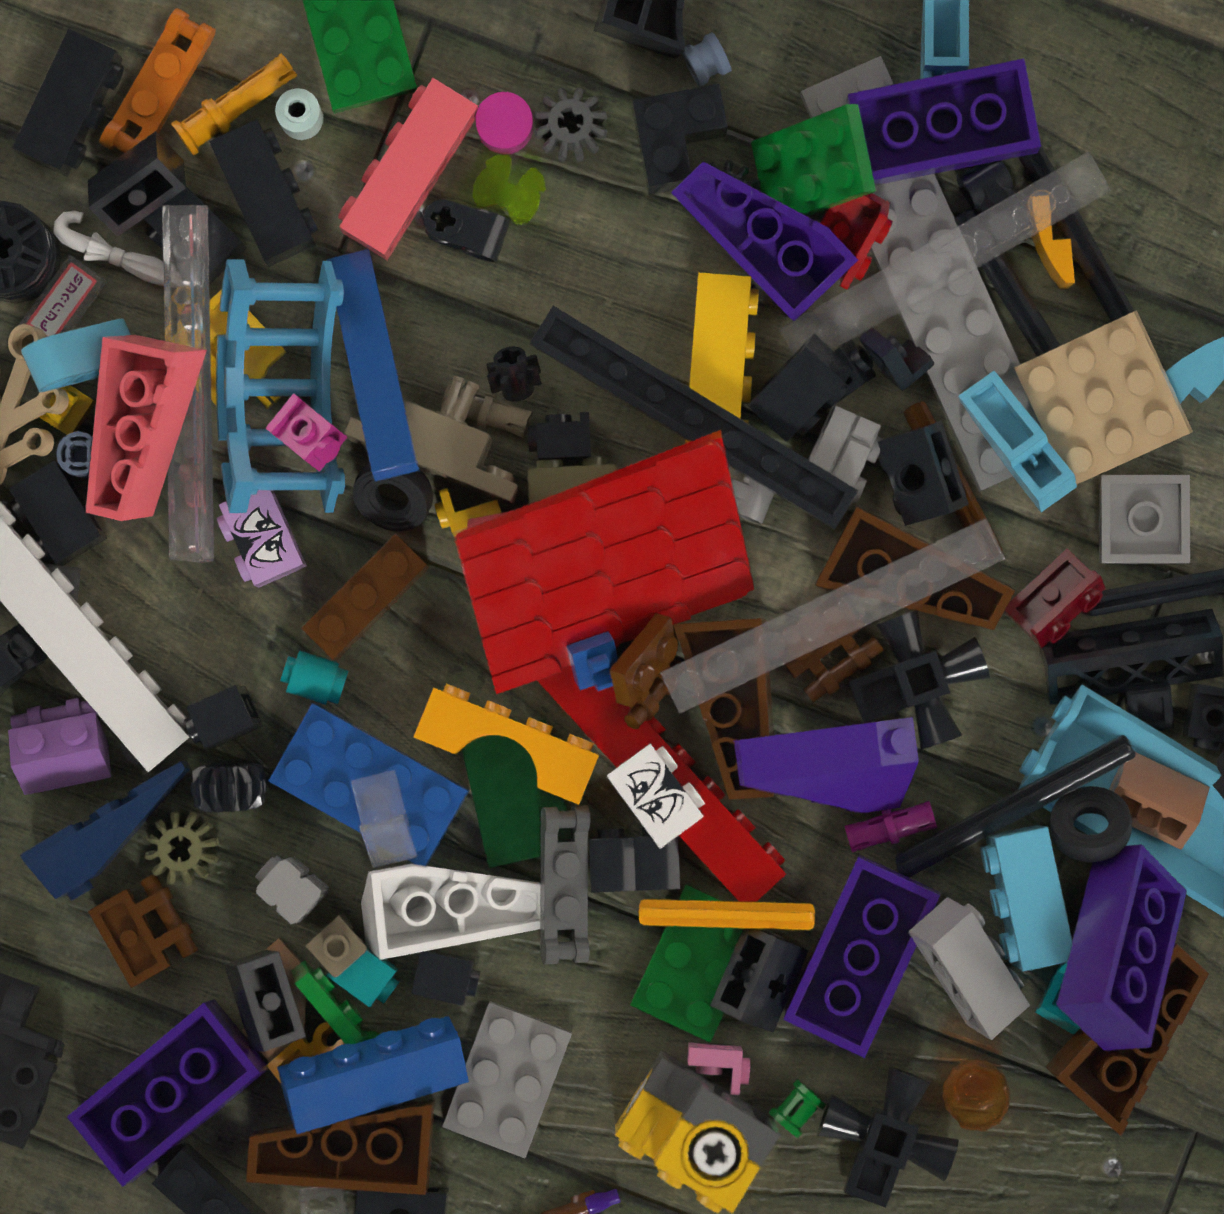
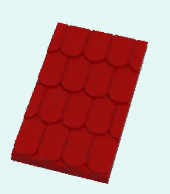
M721 430L514 511L468 519L467 529L457 532L455 538L496 694L562 672L563 667L571 665L567 645L608 631L614 640L615 648H617L620 644L635 639L656 613L671 617L672 624H679L690 620L694 614L743 598L748 592L754 590L752 572Z

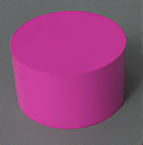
M511 92L494 93L484 99L478 107L475 119L478 136L489 150L498 154H512L520 151L528 144L533 134V117L529 105L520 96Z

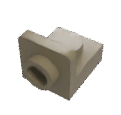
M344 913L335 918L306 945L309 951L333 977H338L367 951L366 944L352 930L355 926Z

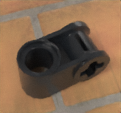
M445 199L436 200L428 205L423 217L425 232L432 241L460 250L469 256L493 263L498 261L510 224L508 218L479 208H471ZM443 212L450 213V221L455 224L454 227L446 226L444 232L437 231L436 222L432 218H440Z

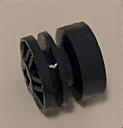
M0 201V243L6 240L12 245L8 249L9 257L4 259L0 256V301L14 304L32 301L48 291L58 276L62 259L59 242L49 226L36 214L21 204Z

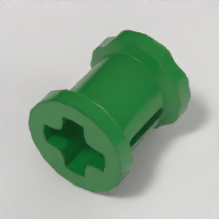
M796 1079L793 1082L794 1089L778 1108L772 1107L768 1113L796 1138H799L803 1134L801 1128L817 1109L823 1110L827 1104L803 1082ZM804 1100V1103L801 1105V1107L795 1112L793 1116H791L792 1113L796 1110V1108Z

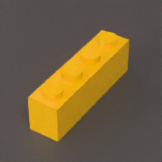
M698 272L689 388L740 418L742 402L750 403L752 376H744L745 358H754L755 333L747 332L748 315H757L759 289L751 288V276Z

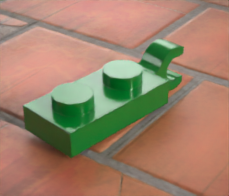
M304 960L291 970L294 984L345 1044H356L376 1038L380 1034L375 1031H363L360 1028L359 1023L363 1021L362 1016L348 999L342 1003L332 993V990L336 988L335 984L327 977V973L320 966L313 970Z

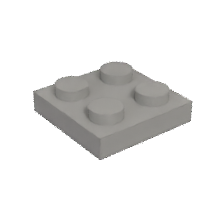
M1190 475L1099 476V564L1190 563Z

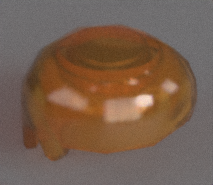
M967 1059L952 1067L943 1082L945 1109L959 1123L960 1127L965 1130L985 1132L1000 1124L1009 1110L1011 1095L1009 1083L1004 1074L994 1064L986 1060Z

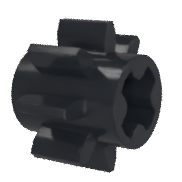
M511 346L503 348L494 355L493 362L486 364L489 373L487 379L491 393L502 391L503 397L508 401L515 402L527 399L533 394L534 386L541 385L542 383L539 375L541 369L537 355L534 354L526 357L524 349Z

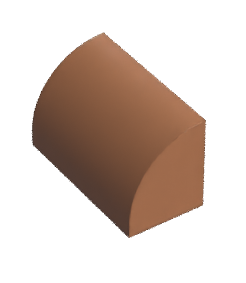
M1135 752L1136 756L1134 759L1120 765L1109 790L1118 794L1128 805L1132 818V827L1181 850L1200 824L1210 787Z

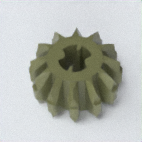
M179 811L172 812V827L167 821L158 819L155 824L163 835L159 836L150 833L146 836V841L158 845V850L145 852V859L151 860L159 857L161 862L153 868L152 873L157 876L162 874L167 868L170 869L167 876V884L169 885L176 884L181 872L185 885L191 886L194 884L195 879L193 869L200 877L205 879L210 875V872L202 862L206 861L213 864L219 862L220 857L207 852L208 847L220 845V838L206 840L204 837L213 828L211 822H206L196 829L198 813L191 812L184 826L181 813ZM178 837L179 841L189 839L192 843L188 848V852L191 855L188 860L186 856L177 858L174 855L178 848L174 841Z

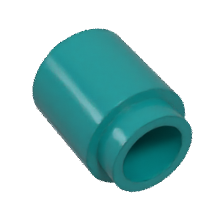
M299 650L297 658L288 656L280 681L288 683L287 693L324 705L327 704V701L338 704L349 671L339 668L340 663Z

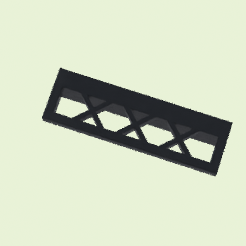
M1213 609L1067 632L1057 642L1051 643L1049 641L1042 649L1039 647L1046 670L1047 698L1050 705L1059 704L1064 696L1071 699L1081 685H1084L1100 696L1125 693V687L1165 682L1174 685L1224 676L1223 634ZM1211 652L1212 663L1195 666L1188 663L1196 654ZM1165 660L1169 663L1159 672L1149 673L1144 670L1152 661ZM1121 667L1125 670L1116 679L1105 680L1100 677L1108 668ZM1077 674L1082 677L1073 686L1058 688L1057 677Z

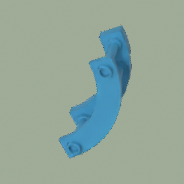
M227 259L219 310L221 312H228L226 335H217L216 409L218 440H227L229 463H222L221 470L229 513H247L250 496L256 495L258 490H320L324 512H333L338 494H343L345 474L343 468H338L336 457L326 463L320 472L316 470L317 472L257 473L256 468H251L248 451H250L251 446L286 445L267 429H251L249 424H245L244 401H247L249 396H292L294 393L300 397H311V408L332 424L330 397L332 336L336 307L342 305L344 289L342 280L336 279L331 261L322 262L318 284L256 283L254 278H249L245 260ZM256 301H315L313 329L250 328L249 324H247L249 305H254ZM250 346H311L310 379H249V376L244 374V351L249 350Z

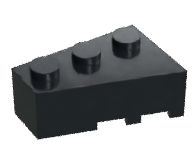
M603 0L594 31L676 59L685 51V37H683L684 0Z

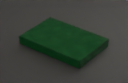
M546 719L539 720L540 722L547 724ZM498 735L484 736L471 741L462 748V753L488 867L493 868L540 857L542 807H557L558 811H567L564 799L537 788V771L534 761L520 743L511 738ZM559 828L558 839H571V828Z

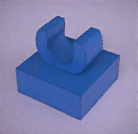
M608 631L566 646L574 681L580 690L595 686L596 690L600 691L613 686L610 669L617 662L618 656L614 640Z

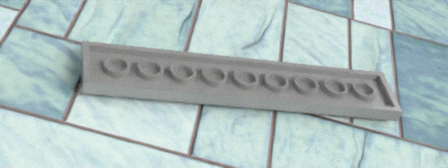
M879 56L802 90L800 96L810 118L847 104V94L894 84L882 57ZM935 174L875 185L876 192H873V194L890 202L888 218L893 220L882 244L874 241L870 251L910 340L913 341L916 347L919 346L929 354L934 361V366L925 373L980 492L1013 476L972 420L958 396L992 371H995L1042 429L1014 367L1021 364L964 238L955 223L954 216Z

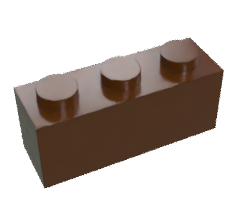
M394 534L301 629L332 660L338 661L430 567L398 535Z

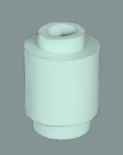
M295 88L286 91L278 99L275 108L276 117L283 131L288 136L297 140H306L319 132L323 124V112L312 93L305 89ZM305 107V113L301 117L291 116L295 109Z

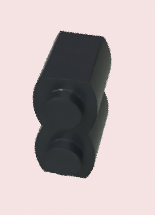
M642 828V837H624V829L597 830L598 838L589 839L591 893L680 889L678 836L662 848L658 847L645 828Z

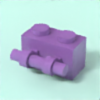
M74 698L66 700V705L47 709H42L41 706L27 708V713L10 717L12 729L8 730L10 763L24 795L111 778L108 740L97 717L99 715L87 701Z

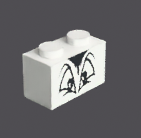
M649 744L609 773L607 777L658 847L662 848L704 817L698 808L703 806L705 802L690 782L682 787L674 777L672 772L678 766L666 749L661 746L655 751L652 745Z

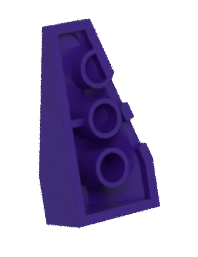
M704 161L671 192L793 322L858 261L853 253L828 227Z
M913 717L734 741L740 786L782 796L810 800L812 803L836 806L855 813L900 808L919 762Z

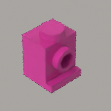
M294 393L266 427L270 433L319 472L326 463L336 457L340 446L347 439L346 435Z

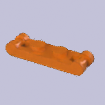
M175 8L167 20L164 31L112 121L108 123L102 132L99 144L110 150L117 148L126 153L155 131L159 134L210 46L216 29L206 23L199 25L189 19L188 13ZM180 35L192 40L187 52L175 46ZM130 122L142 129L136 138L124 133Z

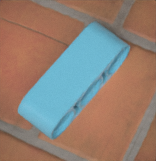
M115 319L44 337L21 349V353L38 391L46 392L99 378L102 337L131 334L124 319Z

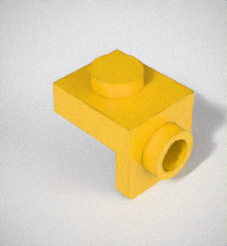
M448 488L439 490L442 501L434 504L441 528L450 527L454 537H456L457 532L467 529L468 519L502 513L498 500L456 512Z

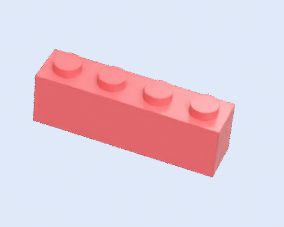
M432 78L427 87L421 84L417 88L408 104V107L412 109L404 124L397 122L393 126L385 141V145L389 146L381 161L374 159L370 163L361 180L366 185L357 198L349 197L338 216L342 220L339 227L344 235L388 261L476 119L478 105Z

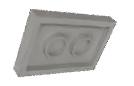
M490 1001L466 1062L469 1082L457 1086L442 1127L526 1158L572 1032Z

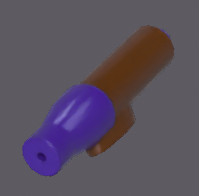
M617 1189L598 1193L595 1190H591L571 1197L570 1203L541 1213L597 1214L612 1205L621 1203Z

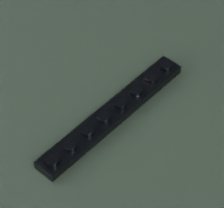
M554 305L530 342L532 347L689 442L721 430L730 467L834 530L859 491Z

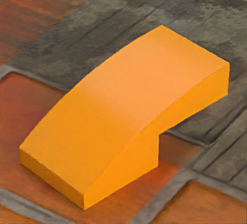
M1049 196L1031 198L1026 204L1027 217L1034 227L1031 236L1037 253L1045 269L1059 289H1069L1075 283L1071 239L1053 240Z

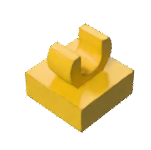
M71 385L61 387V389L66 391L69 398L66 410L58 415L45 413L40 416L41 419L66 435L78 431L96 401ZM53 394L50 399L51 407L54 406L56 402L55 394Z

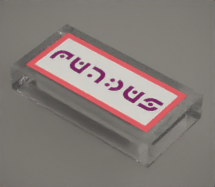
M69 255L19 325L27 324L38 327L45 332L47 337L71 331L101 292L107 281Z

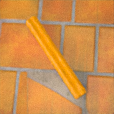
M643 899L640 901L638 911L640 924L644 926L811 930L815 924V908L811 903Z

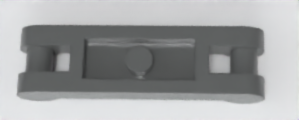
M587 805L573 806L570 811H558L557 807H542L540 953L543 965L558 964L559 959H572L573 963L589 961L588 831L590 828V813ZM559 828H571V839H558ZM570 929V941L558 942L557 930Z

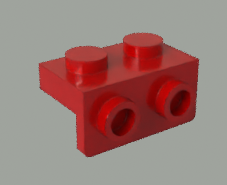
M873 193L826 209L819 222L828 227L858 259L840 277L839 286L846 290L854 278L859 281L862 280L872 260V257L867 255L874 241L882 244L893 220L888 218L890 202Z

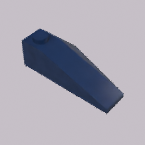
M180 761L130 790L127 793L128 796L122 800L118 798L95 810L89 816L90 819L84 823L80 821L74 825L71 824L20 855L22 860L54 899H59L66 895L70 901L79 898L94 888L90 881L106 869L191 769L187 761Z

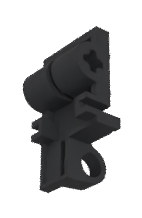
M0 973V1141L24 1150L31 1129L37 1124L44 1108L53 1073L57 1070L55 1063L47 1061L48 1057L53 1055L61 1058L65 1044L61 1040L24 1028L39 991V986Z

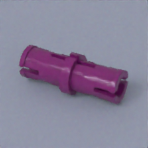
M930 801L891 812L890 809L883 810L880 816L844 825L852 853L886 842H891V845L900 843V838L937 829Z

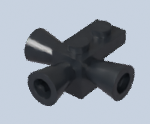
M917 610L876 624L899 664L848 681L862 723L914 706L921 750L962 736L940 696L951 693L948 684L990 678L989 670L977 639L973 637L938 658L936 651L924 654Z
M889 1066L883 1110L872 1107L869 1116L834 1094H831L823 1112L817 1136L860 1142L843 1189L844 1193L886 1208L899 1170L905 1169L907 1160L940 1180H946L956 1156L959 1140L917 1133L919 1127L914 1121L909 1120L931 1081Z

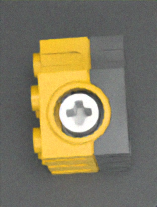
M663 1050L658 1054L643 1082L639 1085L615 1125V1136L619 1138L618 1141L620 1143L618 1146L640 1160L644 1154L654 1159V1165L659 1171L657 1174L659 1178L677 1189H681L683 1184L689 1186L696 1191L695 1194L698 1195L696 1200L718 1214L722 1208L733 1214L758 1173L760 1166H762L780 1136L773 1118L736 1095H731L725 1088L702 1074L696 1073L694 1069Z

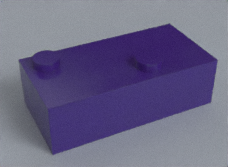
M1024 58L847 94V104H858L875 185L1035 154L1041 148Z
M1142 844L1125 846L1114 857L1092 863L1082 906L1078 912V922L1057 1006L1103 1050L1151 1047L1187 890Z
M859 854L783 1020L865 1058L917 945L908 931L935 908L940 892Z
M214 999L202 1003L69 1114L67 1118L123 1187L139 1178L269 1068L257 1051L250 1048L248 1040Z

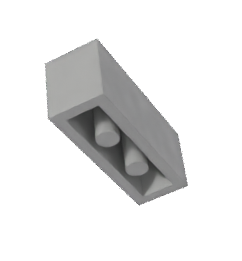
M947 897L908 932L965 1023L992 1040L1030 1006L1021 991L1024 984L1019 976L1012 969L1006 967L1001 958L1005 956V953L1000 945L992 937L986 935L982 928L985 925V920L972 905L966 904L962 906Z

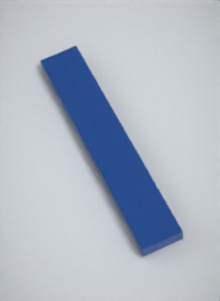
M366 249L326 259L332 262L336 279H341L343 283V302L341 306H337L374 480L379 481L419 471L370 251Z

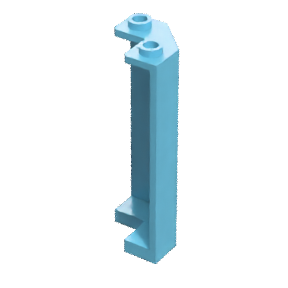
M1084 685L1080 686L1071 699L1064 696L1051 716L1056 722L1038 752L1032 749L1019 769V772L1025 775L1019 789L1120 735H1125L1131 741L1135 752L1210 787L1200 824L1181 850L1132 827L1131 836L1126 846L1142 844L1187 890L1186 895L1224 917V799L1212 786L1221 776L1217 766ZM1119 767L1081 787L1095 786L1109 789ZM1058 799L1043 806V808L1052 812ZM1089 813L1079 816L1074 821L1073 826L1088 835H1094L1103 832L1109 823L1104 816Z

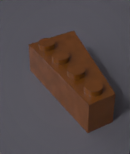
M856 505L815 582V586L833 589L854 596L873 599L991 630L995 629L1015 592L1013 587L858 505Z
M755 618L673 624L699 701L701 714L712 742L711 745L729 800L778 796V794L740 786L734 745L736 740L774 735L766 620Z
M1175 943L1151 1047L1103 1050L1080 1028L1045 1068L1114 1131L1122 1136L1129 1123L1127 1119L1136 1102L1140 1103L1148 1088L1146 1084L1158 1062H1162L1170 1048L1168 1044L1175 1030L1185 1020L1209 973Z
M435 1099L382 1108L300 1134L296 1133L293 1124L257 1130L249 1137L246 1182L426 1195L429 1188Z

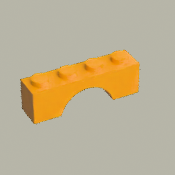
M447 683L443 691L433 688L413 736L414 738L453 754H457L468 743L480 737L498 735L511 738L520 743L532 757L537 771V788L578 805L580 804L599 757L598 754L591 752L594 743L569 734L567 741L551 736L552 726L528 717L525 725L509 718L511 709L487 700L484 708L470 703L468 699L471 693Z

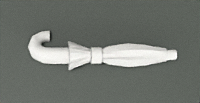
M63 212L54 221L53 233L62 244L85 253L84 261H109L113 265L119 267L121 265L126 271L143 281L164 287L178 288L181 286L183 290L188 289L196 292L199 282H194L192 279H189V276L164 261L134 252L125 253V250L117 247L113 248L97 232L93 233L91 238L69 229L68 225L70 223H81L84 215L82 212Z

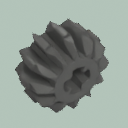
M562 87L558 89L560 102L556 103L551 97L545 96L542 101L549 112H535V121L544 124L534 130L535 138H549L543 146V151L546 154L560 147L558 152V160L560 162L566 161L568 150H574L575 159L577 162H582L584 160L582 147L585 146L590 152L596 154L599 151V146L592 137L599 139L607 137V129L597 125L607 120V113L602 110L592 112L599 103V99L596 96L590 97L583 103V89L577 87L574 91L573 99H567V92ZM567 116H572L574 122L583 123V125L577 124L578 132L569 134L567 127L559 128V124L564 126V118Z

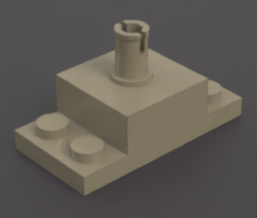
M454 375L440 412H433L411 402H405V410L420 470L514 508L520 490L518 485L513 483L515 479L512 477L513 474L489 464L486 472L482 470L493 443L489 434L472 428L465 423L476 392L480 388L479 385L468 380L462 397H459L465 381L464 378ZM351 417L344 434L351 442L367 448L361 421Z

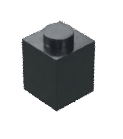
M437 950L420 952L411 994L463 1006L467 996L475 997L481 971L473 970L475 959Z

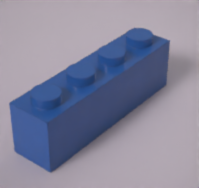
M449 1016L430 1018L422 1021L419 1025L399 1031H386L373 1039L356 1044H343L336 1047L333 1051L313 1057H300L289 1064L277 1067L287 1110L297 1134L469 1082L460 1037Z

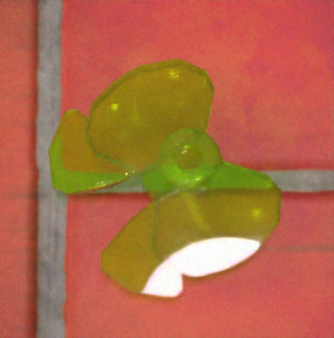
M497 154L486 160L485 165L488 168L483 169L476 178L473 185L472 198L479 208L484 209L497 204L501 208L507 209L514 224L517 226L525 225L536 215L541 200L539 192L546 191L544 177L536 167L530 168L515 186L513 183L508 182L512 163L511 157L509 155Z

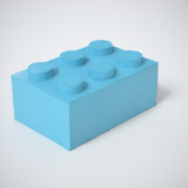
M1034 825L985 837L987 846L980 847L985 872L993 874L996 889L990 890L989 893L994 915L999 916L1000 919L1003 918L1006 933L999 934L1000 947L1005 953L1004 960L1008 959L1009 963H1012L1014 967L1021 971L1068 962L1072 938L1048 827Z

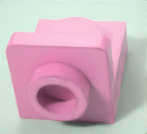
M688 1042L687 1062L690 1066H696V1073L722 1075L723 1068H731V1095H740V1084L749 1085L750 1058L742 1057L743 1050L741 1046Z

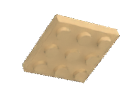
M1137 310L1014 367L1037 419L1047 435L1049 444L1074 473L1076 484L1193 432Z

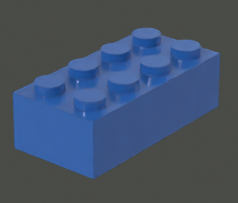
M315 703L311 704L268 780L412 863L428 866L470 791L466 787Z

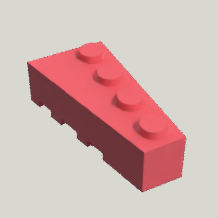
M139 335L102 337L85 513L118 521L154 515L206 355V349Z

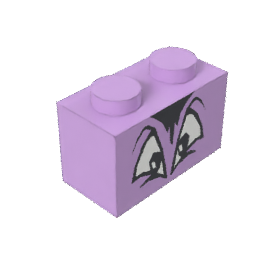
M258 490L256 495H251L247 513H229L227 501L219 504L223 515L217 517V522L226 541L234 539L240 556L235 557L234 560L244 582L252 580L254 586L262 587L307 567L274 490Z

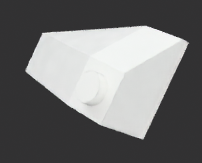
M416 864L368 872L361 902L365 944L382 960L540 929V882Z

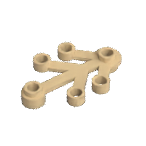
M27 324L15 327L8 339V348L16 360L3 397L1 398L0 395V485L5 480L8 467L32 454L46 456L54 446V438L49 431L31 428L25 433L23 440L4 448L9 434L45 413L56 415L63 413L69 403L66 391L58 388L40 392L37 397L19 406L31 374L21 349L29 345L33 339L35 342L47 337L42 329ZM55 394L56 402L54 406L51 407L50 399L52 395ZM40 435L41 445L39 448H36L35 442Z

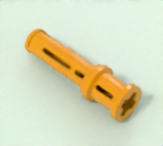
M280 53L267 65L234 86L230 91L216 100L212 98L209 100L205 99L201 102L202 107L181 122L175 120L171 123V126L189 152L194 156L199 153V146L219 132L223 135L226 134L229 128L232 127L230 124L232 121L271 95L275 90L296 78L297 74L292 70L293 67L286 57Z

